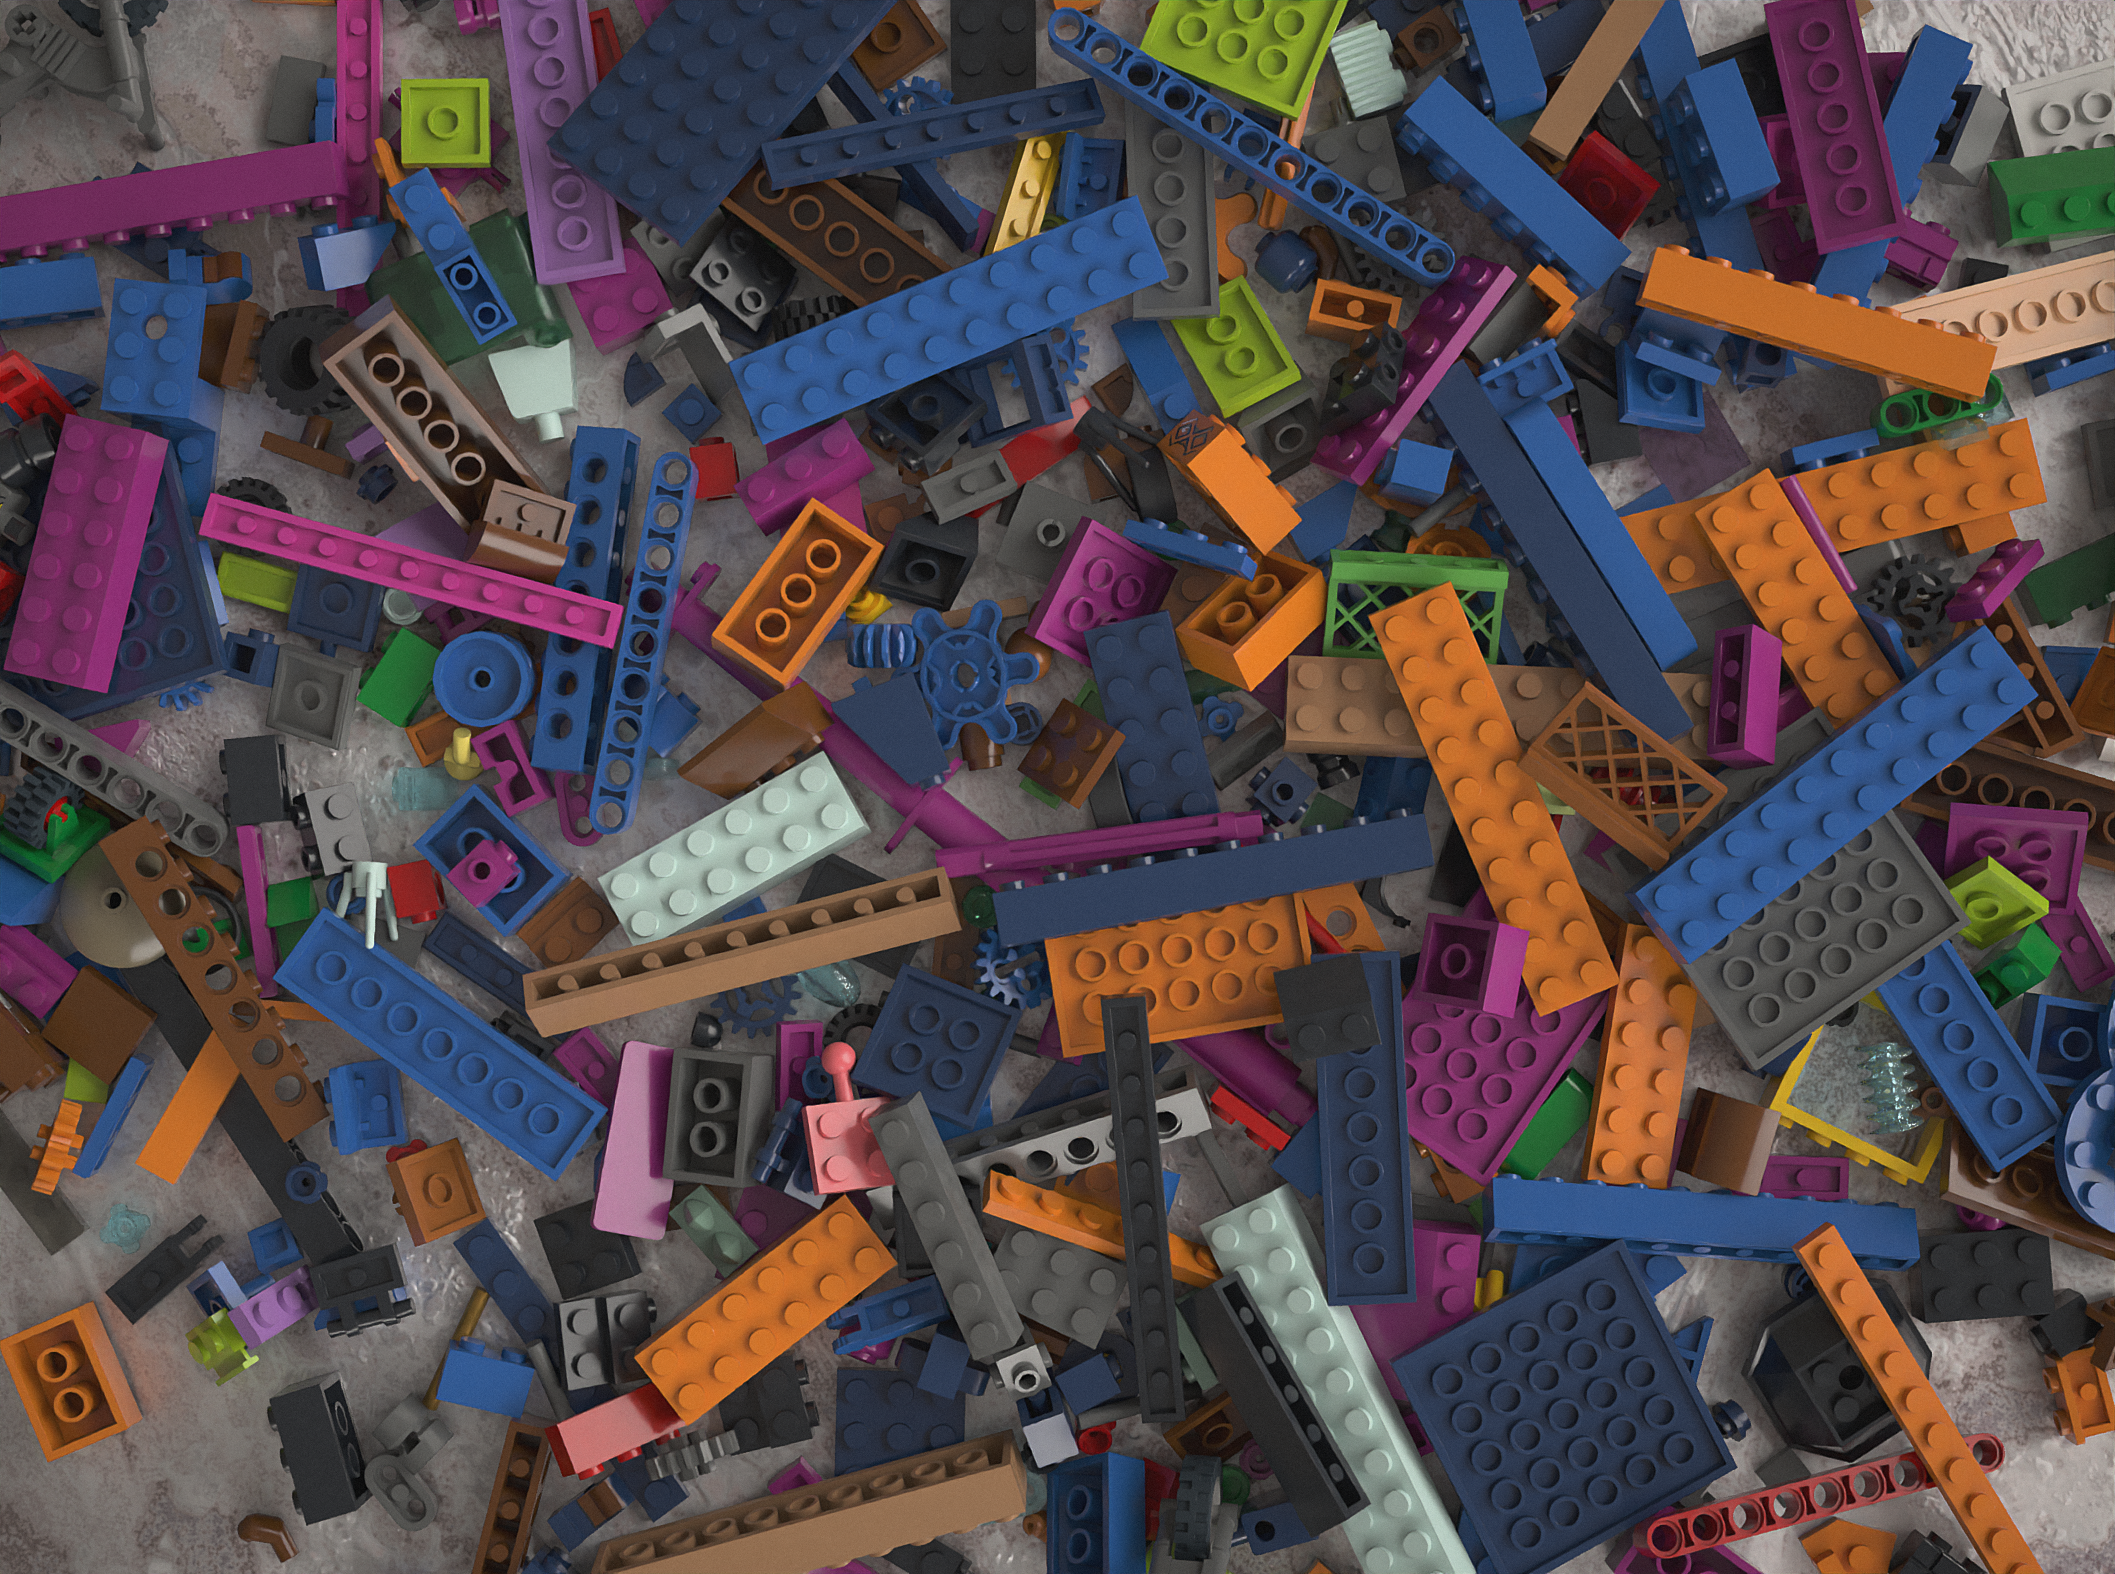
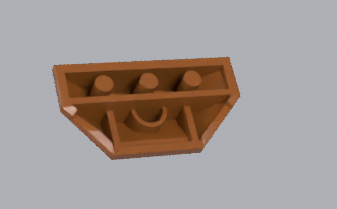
M2009 595L1989 618L1956 623L1950 642L1967 629L1986 625L2039 695L1981 741L2019 753L2047 759L2086 739Z

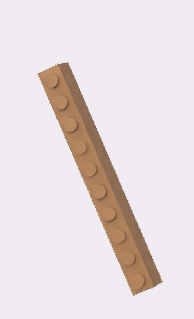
M942 866L525 974L522 976L526 1012L541 1037L544 1038L959 931L962 929L955 894L946 870Z

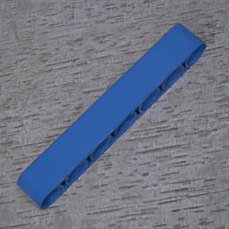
M1537 396L1501 418L1660 672L1666 671L1696 652L1698 646L1691 631L1548 404L1540 396Z

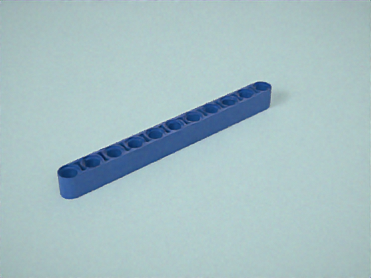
M1062 7L1050 16L1048 21V43L1051 49L1061 58L1418 284L1427 288H1434L1442 285L1448 279L1455 264V255L1452 248L1441 239L1082 12L1071 7ZM1063 25H1072L1078 29L1079 33L1074 39L1063 40L1056 35V30ZM1099 48H1108L1115 53V58L1108 63H1099L1093 59L1092 54ZM1135 71H1145L1151 76L1152 80L1148 85L1138 87L1133 85L1128 78ZM1171 94H1181L1187 98L1188 105L1181 110H1174L1166 105L1165 99ZM1208 117H1217L1224 122L1225 128L1218 133H1210L1202 127L1201 123ZM1244 140H1254L1260 145L1262 151L1255 156H1246L1240 152L1238 145ZM1281 163H1290L1296 167L1298 175L1291 180H1284L1276 174L1275 167ZM1317 186H1326L1333 191L1335 198L1331 202L1320 203L1313 198L1311 191ZM1354 209L1365 210L1370 215L1371 222L1366 226H1356L1350 221L1348 213ZM1391 232H1399L1406 237L1408 246L1402 250L1392 249L1387 245L1385 236ZM1428 255L1438 256L1444 263V270L1440 273L1428 272L1422 264V259Z

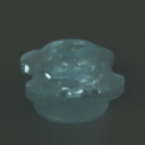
M116 1204L110 1210L111 1218L107 1226L102 1227L100 1230V1238L106 1244L112 1242L122 1247L123 1252L126 1254H133L139 1250V1241L150 1228L151 1221L146 1214L129 1210L125 1204ZM123 1225H127L129 1227V1231L127 1233H124L121 1228Z

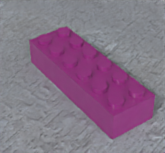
M66 414L4 670L103 693L108 692L169 440L146 431Z

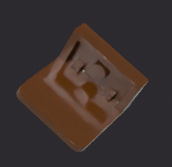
M241 299L239 304L206 305L198 378L215 387L250 395L252 384L256 382L258 378L257 373L260 370V364H255V354H260L261 348L256 344L259 336L266 335L263 327L270 321V312L257 303Z

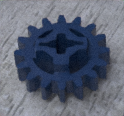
M785 975L780 977L784 986V997L775 991L773 981L769 979L761 981L763 983L761 991L766 994L767 999L759 998L751 1002L749 1000L750 992L745 989V986L731 989L735 991L739 1002L736 1011L729 1002L727 991L719 992V999L710 1003V1007L722 1008L724 1013L718 1019L720 1024L729 1019L734 1022L731 1031L733 1034H737L742 1027L747 1028L749 1039L755 1038L757 1029L762 1028L766 1037L772 1036V1024H776L778 1021H786L783 1017L785 1013L794 1016L798 1013V1009L791 1005V1002L803 997L802 992L793 990V984L800 981L801 976ZM764 1007L776 1012L764 1020H750L756 1010Z

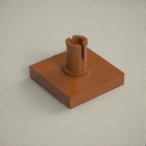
M458 1137L385 1165L395 1190L392 1202L393 1204H400L395 1210L399 1215L404 1216L415 1247L487 1218Z

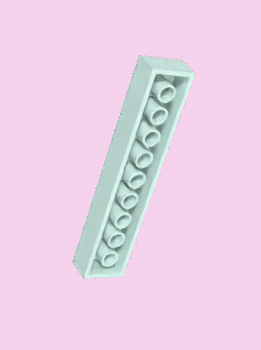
M1288 1182L1199 1225L1223 1277L1236 1270L1239 1272L1371 1502L1369 1506L1341 1523L1364 1573L1477 1574L1349 1306H1328L1326 1258L1290 1183Z

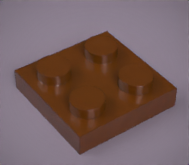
M1063 698L1017 770L1079 810L1127 736Z

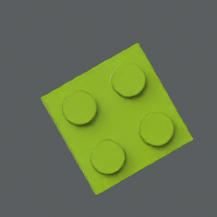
M488 78L401 79V163L404 168L491 167L490 82Z
M1989 855L1943 881L1972 922L1957 933L1981 951L2049 914V901Z

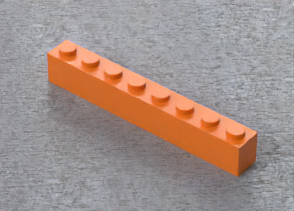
M1664 244L1663 248L1656 247L1649 255L1635 305L1968 403H1973L1984 396L1998 347L1985 343L1987 338L1983 335L1969 331H1961L1959 335L1943 331V324L1929 319H1918L1917 323L1900 318L1902 314L1900 311L1889 307L1876 306L1875 310L1858 306V299L1844 294H1833L1832 298L1816 293L1817 288L1804 282L1792 281L1790 285L1773 281L1774 275L1763 270L1749 269L1748 273L1731 268L1732 263L1719 257L1707 256L1706 260H1701L1689 256L1690 251L1674 244Z

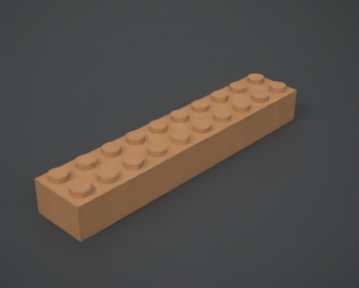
M1288 656L1285 668L1282 752L1428 759L1387 660ZM1486 664L1521 748L1524 747L1533 735L1536 737L1585 681L1592 684L1589 677L1586 679L1582 678L1576 668ZM1661 672L1694 724L1685 737L1671 745L1706 772H1716L1723 763L1707 755L1712 675ZM1585 698L1576 708L1578 722L1602 721L1601 709L1589 699ZM1570 716L1563 723H1571ZM1611 730L1613 749L1625 748L1620 740L1619 730ZM1604 731L1580 732L1582 751L1606 750ZM1572 732L1554 733L1546 741L1547 744L1558 752L1575 751ZM1664 756L1647 758L1648 769L1673 770L1672 762ZM1639 758L1615 759L1617 768L1641 769ZM1608 759L1584 761V766L1609 767Z
M1008 1429L830 1478L815 1484L783 1491L779 1494H772L602 1541L590 1574H808L812 1570L826 1566L829 1569H836L847 1565L852 1559L866 1555L880 1557L899 1546L910 1543L913 1546H920L931 1542L939 1535L950 1532L964 1534L974 1530L983 1523L994 1520L998 1523H1004L1015 1519L1020 1513L1026 1512L1027 1473L1013 1429Z

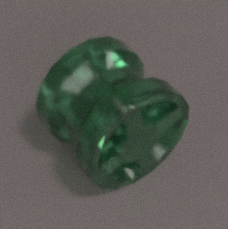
M1389 508L1384 513V523L1380 528L1374 529L1369 538L1387 552L1406 553L1408 542L1412 536L1407 525L1412 520L1402 513Z

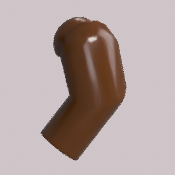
M1320 225L1302 228L1299 236L1317 253L1316 266L1319 269L1312 280V284L1317 285L1318 278L1324 280L1334 279L1339 259V249L1326 228Z
M254 1513L247 1515L237 1527L238 1535L243 1541L271 1544L280 1563L300 1553L284 1521L279 1517Z

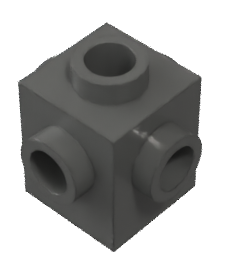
M1026 1322L1022 1323L1024 1331L1014 1347L992 1354L995 1362L987 1365L996 1389L1005 1387L1011 1402L1034 1396L1040 1390L1052 1385L1046 1371L1047 1368L1053 1366L1050 1355L1043 1341L1038 1344L1035 1343Z

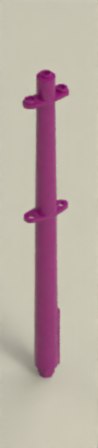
M651 561V565L655 570H662ZM705 561L692 575L690 582L694 584V587L690 591L679 583L668 642L676 632H679L764 702L779 693L712 648L711 635L723 620V617L701 601V599L716 581L722 568L716 563L710 565ZM635 567L624 580V583L629 586L625 592L627 597H630ZM651 590L644 595L643 607L647 613L658 611L662 605V596L658 590ZM650 633L646 635L638 647L644 652L643 656L648 655L654 648V639ZM797 676V678L789 688L803 682L804 680L801 677ZM808 684L835 722L822 733L826 740L818 747L906 818L883 849L889 855L898 847L914 826L943 849L1008 840L944 789L964 762L958 756L949 764L952 773L944 776L945 784L922 792L920 786L911 789L836 717L831 706L833 702ZM1043 866L979 874L976 876L999 893L1000 884L1025 880L1026 887L1043 884L1042 877L1052 873ZM1250 1028L1171 1040L1266 1117L1275 1110L1292 1125L1295 1124L1297 1127L1302 1128L1318 1109V1098L1297 1080L1302 1073V1069Z

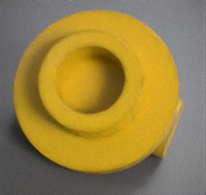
M868 585L862 586L845 612L853 624H871L893 605L885 595L868 591Z
M1491 1270L1487 1273L1486 1278L1476 1279L1474 1313L1503 1298L1504 1274L1501 1271Z

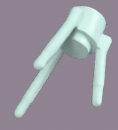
M354 861L352 873L344 872L343 889L335 913L344 919L353 888H355V897L366 898L365 946L371 949L374 947L376 898H381L383 894L389 936L392 941H396L398 939L397 921L390 881L387 875L388 864Z

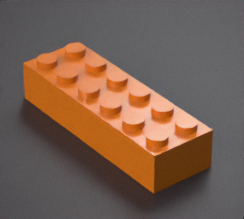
M846 1192L836 1193L822 1204L820 1210L815 1209L636 1347L634 1358L684 1423L689 1426L893 1268L898 1262L894 1254Z

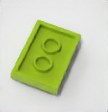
M1243 274L1219 286V318L1169 320L1224 419L1301 380L1299 369Z

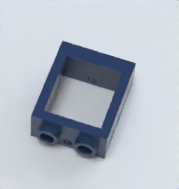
M1050 334L1009 343L949 368L951 375L985 400L988 412L967 430L972 449L1000 443L1074 418ZM1014 358L1030 419L1004 428L987 367Z

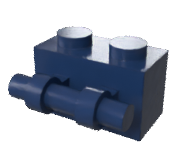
M787 1097L781 1112L776 1111L770 1122L774 1126L764 1147H758L753 1158L757 1162L750 1177L801 1204L820 1210L827 1194L814 1195L801 1110L803 1104Z

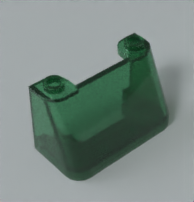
M514 216L498 218L468 231L470 238L518 321V324L481 345L477 342L424 250L376 270L370 274L368 280L364 283L370 306L377 303L387 294H390L448 366L521 335H524L527 342L532 346L541 348H552L560 342L574 337L555 285L539 284L537 281L531 234L525 223L520 218Z

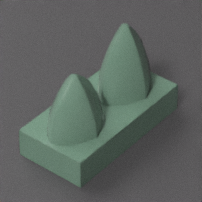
M704 1183L669 1212L725 1278L759 1250V1246Z

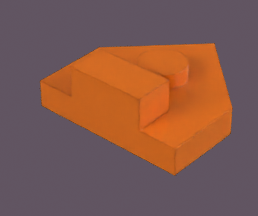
M1834 1516L1798 1537L1818 1574H1887L1897 1535L1892 1531L1869 1527Z

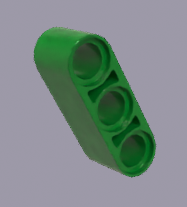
M1990 373L1985 389L1986 399L1983 405L1976 402L1968 403L1921 388L1896 394L1876 404L1871 410L1869 416L1871 428L1876 427L1879 437L1892 439L1978 416L1996 407L2001 402L2004 394L2003 385L1997 376ZM1930 395L1937 396L1942 400L1944 411L1941 416L1935 415L1930 411L1928 407ZM1889 406L1895 407L1900 411L1902 415L1900 427H1894L1888 423L1886 410Z
M1574 1067L1566 1070L1499 1169L1505 1174L1519 1175L1522 1180H1534L1590 1118L1595 1086Z

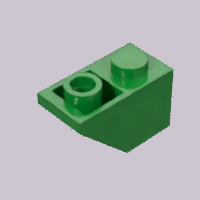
M2033 922L2001 940L1969 972L1996 1011L2045 980L2062 951Z

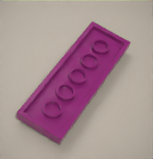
M1779 0L1764 4V14L1818 255L1907 234V226L1855 0Z
M1465 255L1456 260L1448 279L1422 302L1419 314L1410 326L1401 332L1403 338L1408 342L1395 404L1332 437L1326 434L1319 441L1317 451L1310 459V462L1321 472L1362 487L1385 456L1388 447L1393 445L1516 279L1517 275L1508 266Z

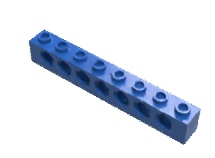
M577 425L576 438L572 440L570 445V459L572 461L570 480L566 482L564 488V500L577 506L565 546L569 547V551L558 576L553 581L554 587L579 594L587 591L590 597L619 604L641 445V438L626 429ZM605 465L604 476L601 480L595 482L594 477L597 469ZM599 507L598 519L593 524H589L590 513ZM593 549V560L588 566L584 567L583 558L589 550ZM549 632L547 649L543 651L541 657L542 688L535 700V712L538 716L536 731L529 743V754L532 759L531 766L550 772L596 776L606 704L604 700L608 689L613 649L582 641L580 648L573 652V638ZM575 676L576 687L572 693L567 695L566 684L571 677ZM569 718L570 730L562 738L560 727Z

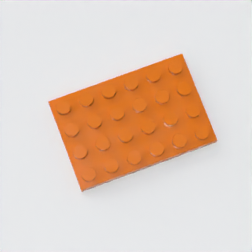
M1302 892L1044 940L1063 1058L1106 1051L1101 1009L1102 995L1146 992L1151 1044L1284 1022L1273 972L1311 963L1310 954H1312Z

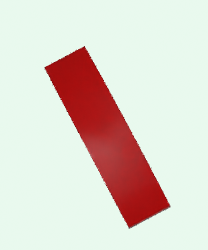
M14 349L0 356V403L7 402L23 421L46 412L63 429L66 414L80 416L58 388L25 356Z
M1085 395L1070 403L1073 419L1018 436L999 449L1018 485L1017 491L1025 486L1027 480L1033 481L1071 454L1074 455L1081 450L1078 448L1081 439L1073 434V430L1081 417L1092 407ZM1012 494L964 515L979 520L1001 505L1003 500Z

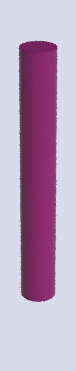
M1795 474L1779 482L1790 504L1846 595L1858 589Z

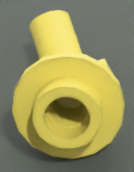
M457 728L454 730L453 743L446 748L443 758L447 772L460 781L475 779L484 771V767L470 741L471 732L467 728Z

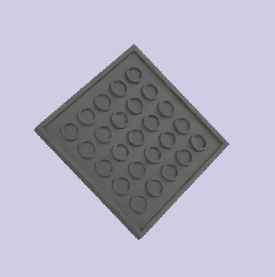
M1819 706L1776 734L1774 765L1744 770H1735L1727 767L1714 776L1715 779L1728 788L1727 794L1670 853L1669 858L1836 731ZM1701 785L1683 797L1684 803L1703 802L1711 792ZM1891 809L1690 965H1677L1751 1071L1754 1072L1972 922ZM1687 812V813H1685V814H1686V819H1687L1693 812ZM1678 813L1658 814L1654 817L1655 826L1669 836L1680 827ZM1619 843L1614 844L1601 853V856L1626 891L1654 871Z

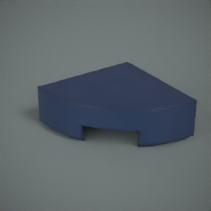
M636 351L632 354L625 370L623 388L627 402L631 408H634L667 383L652 362L644 365Z

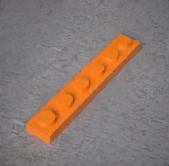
M990 1170L983 1184V1212L1126 1262L1122 1216L1099 1209L1094 1205L1068 1198L1055 1191L1046 1190L1020 1181L1013 1176H1006ZM1169 1232L1173 1279L1204 1289L1223 1278L1209 1246L1192 1242Z

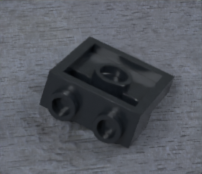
M1386 321L1370 329H1363L1358 332L1350 343L1349 357L1340 358L1330 370V379L1322 404L1323 410L1319 423V428L1329 437L1395 404L1408 341Z
M946 370L883 395L865 410L871 427L868 433L872 440L883 450L890 446L899 452L897 454L898 459L911 473H916L921 469L929 477L961 449L958 438L988 412L986 401Z
M629 1289L553 1303L563 1390L570 1391L607 1383L616 1385L650 1378L634 1358L635 1348L651 1337L650 1324L655 1323L657 1319L655 1302L651 1297L647 1298V1291Z
M795 1349L783 1352L718 1403L724 1431L734 1430L740 1450L731 1453V1456L766 1447L773 1449L813 1439L815 1435L814 1427L820 1426V1417L816 1402L814 1400L808 1402L804 1385L810 1384L809 1373L804 1358L797 1360Z

